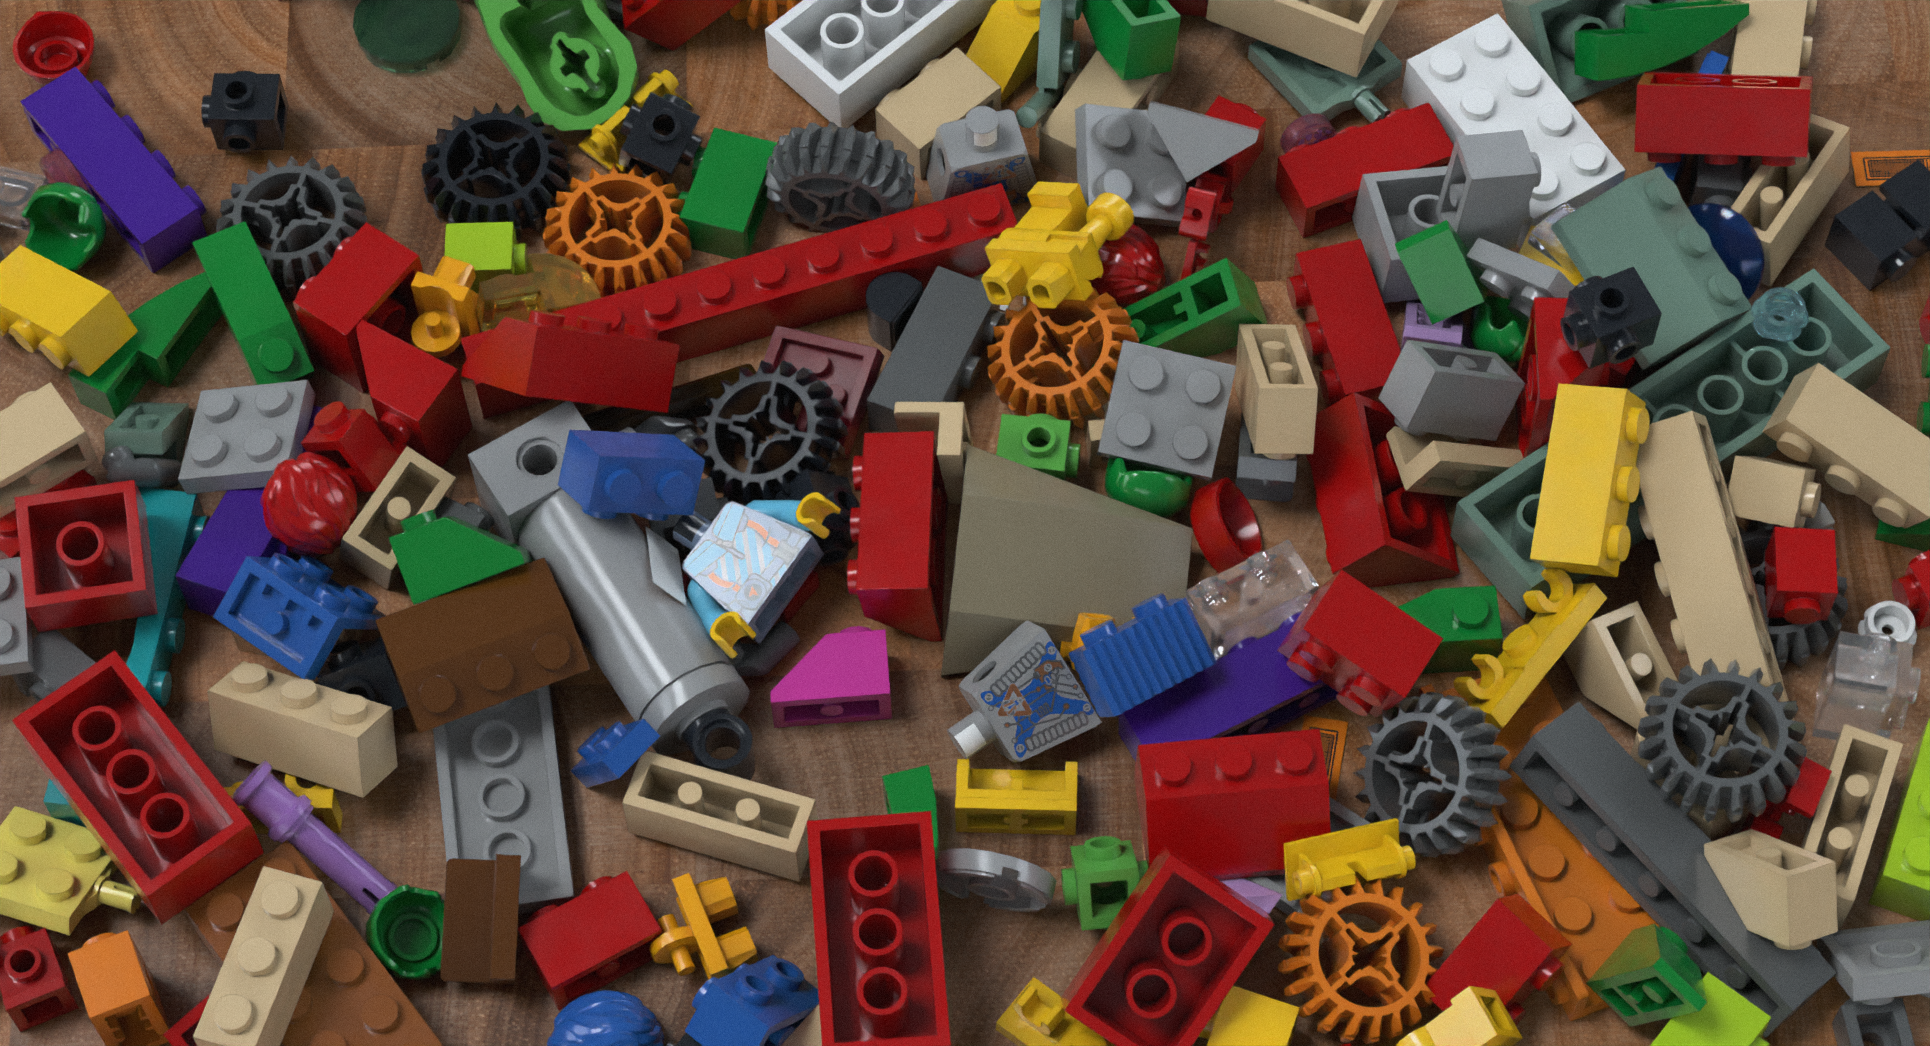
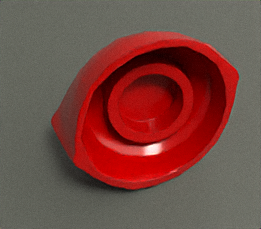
M38 11L22 26L13 40L15 62L29 77L42 86L52 82L75 66L86 78L92 64L95 48L92 29L85 20L65 11Z
M1229 477L1214 481L1196 490L1190 511L1191 524L1199 547L1210 565L1221 578L1225 579L1254 567L1261 558L1263 550L1262 536L1255 513L1243 492Z

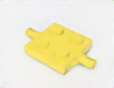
M17 806L12 809L0 825L1 915L70 936L82 917L97 906L105 904L134 914L136 909L139 908L142 899L133 887L111 881L112 875L118 867L88 828Z

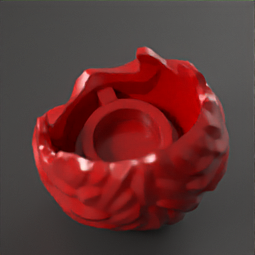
M1133 224L1118 240H1106L1098 251L1104 270L1102 277L1088 280L1091 282L1092 287L1096 288L1099 296L1107 292L1115 299L1118 307L1124 309L1162 290L1166 278L1160 250L1154 239L1144 230Z
M304 452L296 460L291 458L278 463L260 499L265 525L269 533L286 545L289 552L312 558L333 554L336 548L341 547V540L355 521L358 511L357 493L350 476L334 461L313 452Z

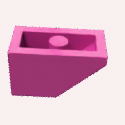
M853 626L843 629L840 633L826 634L770 691L774 728L892 719L886 630H872L868 627Z

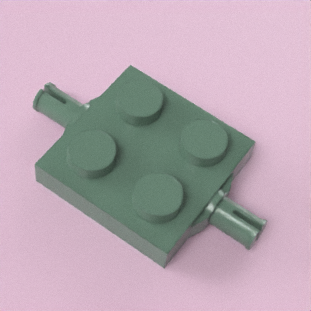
M1379 39L1357 78L1260 40L1249 45L1248 59L1314 129L1342 112L1357 108L1370 123L1384 119L1392 112L1374 93L1401 76L1402 62Z

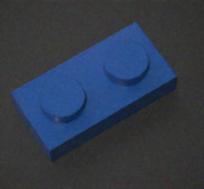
M645 719L626 725L618 721L607 730L602 726L578 748L577 752L583 758L570 771L586 788L619 779L660 735Z

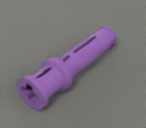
M266 760L263 761L235 790L231 796L237 806H244L268 827V837L274 842L277 840L280 843L286 840L291 842L297 850L361 904L368 914H371L375 904L395 890L397 885L384 877L312 814L314 806L310 804L311 800L305 794L299 797L271 774L272 765Z

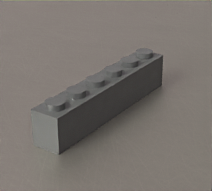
M1579 701L1534 734L1509 767L1659 926L1666 927L1676 933L1686 943L1689 949L1686 955L1700 967L1705 975L1707 972L1711 973L1771 1016L1770 1022L1763 1034L1765 1038L1806 1004L1837 973L1812 944L1807 948L1798 950L1781 949L1774 945V941L1747 930L1704 856V844L1712 841L1691 820L1687 813L1683 815L1680 807L1671 798L1662 800L1660 795L1661 787L1654 780H1647L1646 769L1625 751L1607 732L1604 725L1595 719Z

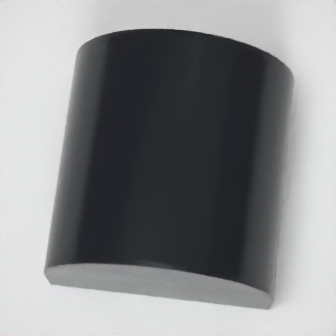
M887 272L876 277L867 288L866 307L869 334L876 343L891 352L895 348L923 294L922 282L902 272Z

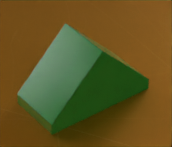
M1447 220L1395 243L1397 253L1432 325L1485 301L1489 289L1479 280L1483 273L1466 257L1469 249Z

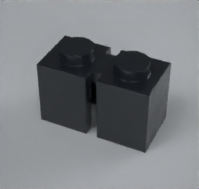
M1919 160L1881 184L1879 191L1887 198L1885 201L1872 190L1834 216L1824 246L1869 291L1887 279L1891 282L1898 281L1912 269L1919 257L1930 251V170Z

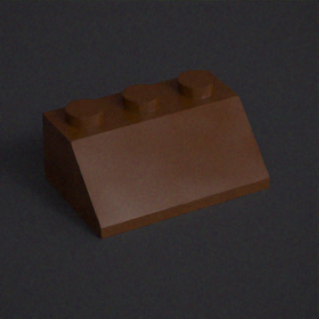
M545 558L375 620L418 733L425 732L590 669L568 608Z

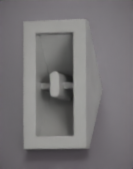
M1150 101L1147 111L1149 118L1186 182L1256 143L1259 129L1155 101Z

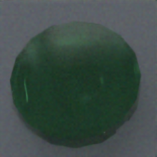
M360 0L355 8L353 30L359 48L374 66L393 73H416L428 69L427 64L436 61L438 58L441 62L450 56L461 37L462 19L456 0Z

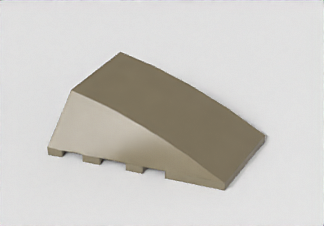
M967 444L941 676L973 671L1014 630L1027 620L1044 628L1060 653L1061 641L1072 642L1073 632L1080 612L1110 615L1115 619V626L1117 628L1132 620V617H1135L1131 610L1132 607L1160 593H1164L1167 601L1186 597L1193 528Z

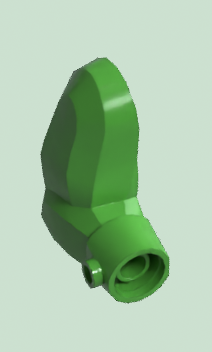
M474 0L487 37L495 53L521 87L530 108L534 113H539L542 122L554 125L555 128L561 131L592 129L596 124L603 125L623 105L630 106L639 80L638 67L631 42L611 21L605 0Z

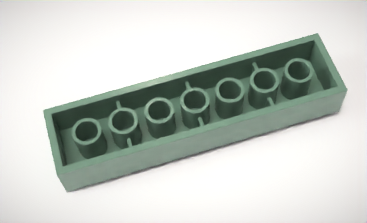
M1813 268L1629 389V391L1646 402L1645 408L1649 413V424L1689 411L1706 416L1724 480L1727 484L1731 479L1735 456L1767 457L1778 449L1777 442L1762 431L1795 375L1820 363L1859 391L1864 392L1877 383L1890 351V346ZM1549 442L1457 502L1450 534L1490 582L1496 585L1497 590L1523 619L1534 613V611L1528 608L1523 599L1526 591L1541 590L1547 599L1551 594L1549 583L1541 575L1542 571L1547 568L1530 559ZM1640 488L1636 500L1629 504L1626 526L1630 530V548L1646 538L1638 515V507L1645 505ZM1566 572L1573 584H1578L1590 576V574Z

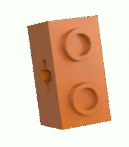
M128 930L118 934L103 933L88 939L82 948L68 953L89 1019L106 1046H159L168 1042L163 1034L170 1029V1025L154 978Z

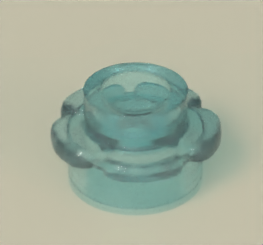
M1776 287L1766 291L1755 300L1751 308V315L1755 317L1753 327L1759 335L1766 339H1775L1779 342L1793 341L1800 336L1801 328L1806 327L1809 317L1803 298L1789 288ZM1774 315L1782 316L1784 320L1778 321L1774 318Z

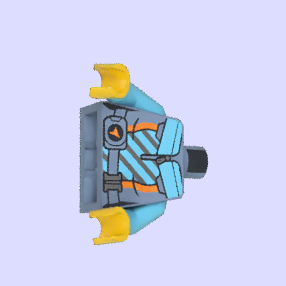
M813 492L802 500H753L746 506L730 501L723 506L713 522L694 511L693 515H682L673 530V539L692 550L682 565V569L691 580L687 588V597L702 619L707 633L730 658L733 659L738 655L733 646L743 636L748 635L758 644L761 643L824 555L814 537L807 531H812L822 539L827 538L830 531L822 525V522L831 513L839 514L841 508L822 494Z

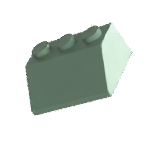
M1686 0L1501 1L1510 29L1572 103L1644 74L1603 81H1595L1575 75V31L1625 27V5ZM1699 50L1689 56L1699 53Z
M1661 166L1627 178L1551 226V229L1584 280L1593 276L1605 278L1634 266L1662 312L1654 343L1642 348L1634 356L1642 370L1687 352L1753 308L1742 292L1739 281L1729 272L1712 246L1709 235L1697 223L1680 197L1677 186L1667 177Z

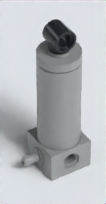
M566 401L468 454L480 505L494 518L493 528L499 537L529 550L533 561L545 558L568 608L577 634L635 721L645 719L660 735L651 745L656 753L671 755L690 750L694 756L695 765L751 780L755 772L756 762L753 738L748 725L741 718L737 717L748 702L750 690L723 650L707 633L702 619L686 595L685 606L653 583L647 538L630 513H617L616 518L601 519L590 516L582 511V506L558 486L569 430L591 431L571 401ZM626 427L625 429L619 431L636 433L635 430L631 427ZM721 747H731L738 751L733 757L726 760H718L710 756L711 753Z

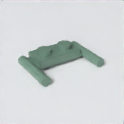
M1041 0L1036 87H1039V90L1016 113L1018 124L1024 128L1033 127L1063 97V83L1070 77L1071 73L1075 74L1077 72L1080 61V42L1073 40L1074 20H1079L1081 16L1083 0Z

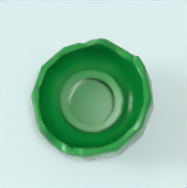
M67 182L40 186L28 201V206L22 212V217L29 218L30 231L25 240L26 247L70 271L80 270L100 250L104 243L106 221L103 211L94 196L82 187Z
M1486 296L1484 302L1473 306L1469 326V336L1475 350L1495 352L1509 367L1519 368L1528 323L1519 319L1508 310L1507 306L1511 302L1509 299Z
M1119 457L1116 459L1108 458L1105 474V490L1108 497L1166 519L1186 507L1193 483L1192 476L1125 462Z
M406 884L399 886L375 904L366 923L367 945L389 974L397 978L420 980L430 978L441 971L444 899L437 891L411 887Z

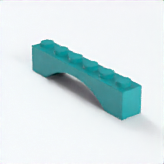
M138 487L147 511L158 614L137 617L133 647L126 665L158 706L165 707L169 702L172 689V676L169 672L173 653L179 654L185 640V622L182 617L186 601L175 575L210 517L205 516L197 493L186 494L183 491ZM49 779L43 802L51 817L86 827Z

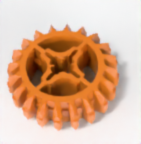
M615 163L610 170V174L600 175L592 167L589 181L583 182L572 177L571 184L569 185L571 193L557 191L555 198L557 207L547 209L545 217L547 227L544 228L543 232L544 246L548 249L546 255L549 266L552 267L553 271H557L559 281L564 287L573 285L574 292L580 299L592 292L594 293V298L599 299L665 280L667 277L679 276L683 272L682 262L690 261L692 246L691 241H689V229L679 219L680 215L676 214L683 209L685 199H678L679 191L675 188L674 183L663 185V179L657 171L643 178V172L637 164L628 174L621 173L620 168ZM591 221L594 226L585 232L586 238L576 244L578 235ZM660 226L662 230L658 238L647 249L644 243L651 238V231Z
M1093 288V292L1085 301L1063 299L1056 309L1039 308L1035 303L1031 302L1030 297L1023 296L1022 302L1024 307L1020 311L1006 308L1005 317L1009 325L993 326L994 338L997 343L987 346V356L992 363L987 367L989 370L988 375L996 387L995 393L1001 403H1005L1013 415L1030 416L1042 413L1052 415L1058 420L1072 419L1074 425L1082 430L1086 415L1093 413L1096 417L1104 419L1105 410L1103 405L1109 402L1123 340L1139 342L1135 329L1131 327L1132 321L1127 311L1118 307L1115 299L1107 292L1099 296L1096 288ZM1055 347H1060L1064 355L1069 357L1072 366H1067L1063 358L1058 356Z
M1356 876V884L1323 891L1320 897L1310 896V894L1306 895L1300 900L1303 913L1293 912L1287 917L1285 923L1294 934H1286L1281 937L1277 946L1283 951L1292 954L1293 957L1281 961L1278 964L1277 971L1283 974H1294L1296 981L1284 989V995L1294 997L1299 993L1302 994L1306 1002L1300 1006L1298 1016L1306 1018L1315 1012L1320 1014L1317 1022V1032L1325 1034L1331 1031L1338 1023L1340 1042L1349 1043L1353 1041L1359 1032L1364 1044H1373L1379 1041L1381 1032L1389 1039L1403 1033L1402 1023L1413 1026L1422 1020L1419 1007L1427 1008L1434 1004L1430 998L1435 997V995L1426 983L1438 969L1429 965V962L1442 957L1444 949L1436 945L1428 946L1426 938L1436 932L1437 925L1433 923H1426L1423 926L1419 925L1415 917L1421 914L1423 904L1415 902L1407 908L1401 905L1404 897V887L1396 886L1384 896L1381 878L1367 881L1364 887H1362ZM1350 913L1366 916L1379 923L1382 927L1374 933L1364 932L1352 921L1346 924L1338 914ZM1321 936L1325 939L1322 942V946L1330 955L1331 961L1330 971L1326 976L1323 974L1319 960ZM1375 944V948L1366 955L1368 963L1363 965L1365 968L1358 969L1346 976V972L1355 964L1353 957L1359 954L1356 952L1359 950L1363 951ZM1395 944L1399 950L1402 965L1400 983L1397 981L1400 975L1395 970L1391 961V951ZM1349 986L1356 987L1362 990L1369 998L1375 995L1384 1006H1360L1344 999L1339 993Z

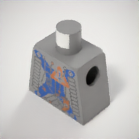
M977 106L967 113L965 119L943 123L936 129L926 170V178L934 202L1002 183L1010 205L1029 201L1027 193L1037 183L1013 110L1006 109L996 112L988 106Z
M1027 620L961 681L959 689L973 712L947 729V733L965 759H969L993 742L1001 755L1017 763L1084 733L1102 722L1046 630Z

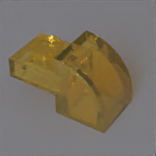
M532 253L528 257L526 274H502L491 280L479 283L476 315L481 331L484 332L496 328L504 317L529 319L530 310L553 312L599 299L601 296L593 278L577 263L559 255Z

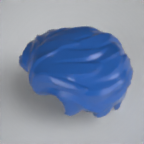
M602 990L584 994L569 1003L556 1016L554 1031L546 1044L547 1046H664V1032L655 1014L644 1006L639 998L625 992Z

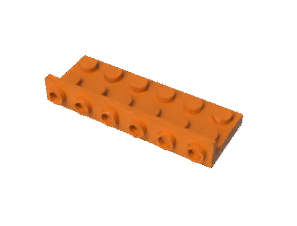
M1544 676L1503 728H1498L1501 731L1493 745L1503 746L1510 752L1499 762L1500 769L1507 771L1512 776L1510 779L1500 782L1498 790L1508 802L1502 805H1493L1491 810L1498 824L1491 827H1481L1483 841L1476 842L1473 845L1475 847L1482 845L1491 863L1488 866L1491 883L1500 898L1519 894L1572 943V946L1560 959L1565 964L1563 972L1545 989L1554 1005L1562 1004L1571 1022L1610 1007L1586 983L1632 930L1651 924L1660 926L1509 767L1534 734L1564 713ZM1481 678L1475 679L1477 685L1480 684ZM1429 684L1419 688L1418 697L1427 692L1436 693L1433 685ZM1455 687L1440 692L1444 697L1451 695L1461 697L1464 701L1467 700V698L1462 697L1456 691Z

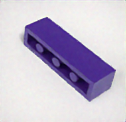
M75 66L20 101L32 132L68 174L69 172L66 167L69 170L70 166H67L65 162L69 161L70 168L73 170L72 167H74L76 171V178L80 176V180L83 182L80 186L94 196L103 211L104 217L153 274L192 249V242L207 237L201 218L207 211L197 193L189 185L182 189L173 180L176 175L165 156L159 150H155L152 153L147 150L143 145L145 138L137 124L129 115L126 114L120 118L113 110L115 104L110 94L98 80L89 83ZM65 156V157H66V158H65L66 161H65V162H64V161L62 162L61 160H62V158Z
M313 405L307 434L315 425V416L323 408ZM265 487L227 490L175 575L189 609L214 616L246 556L272 557L274 553H280L291 559L298 558L299 555L289 552L288 547L274 538L265 525L263 507L260 504Z
M1302 612L1290 616L1281 623L1278 630L1260 639L1248 637L1239 641L1231 647L1226 656L1217 659V663L1120 714L1118 734L1135 762L1138 745L1269 733L1337 699L1336 696L1339 692L1320 679L1314 683L1300 677L1287 666L1286 662L1289 658L1277 651Z

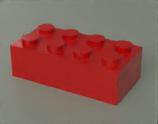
M115 650L12 719L27 750L161 925L264 853L252 823Z
M931 811L807 821L822 1046H951Z

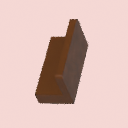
M496 854V860L452 858L447 861L440 974L442 981L451 983L515 984L521 855Z

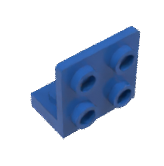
M274 553L272 557L246 556L213 618L300 678L315 680L343 629L378 630L375 620L386 615L376 609L377 599L366 591L351 585H347L345 588L331 579L333 570L318 559L302 555L300 559H291L283 554Z

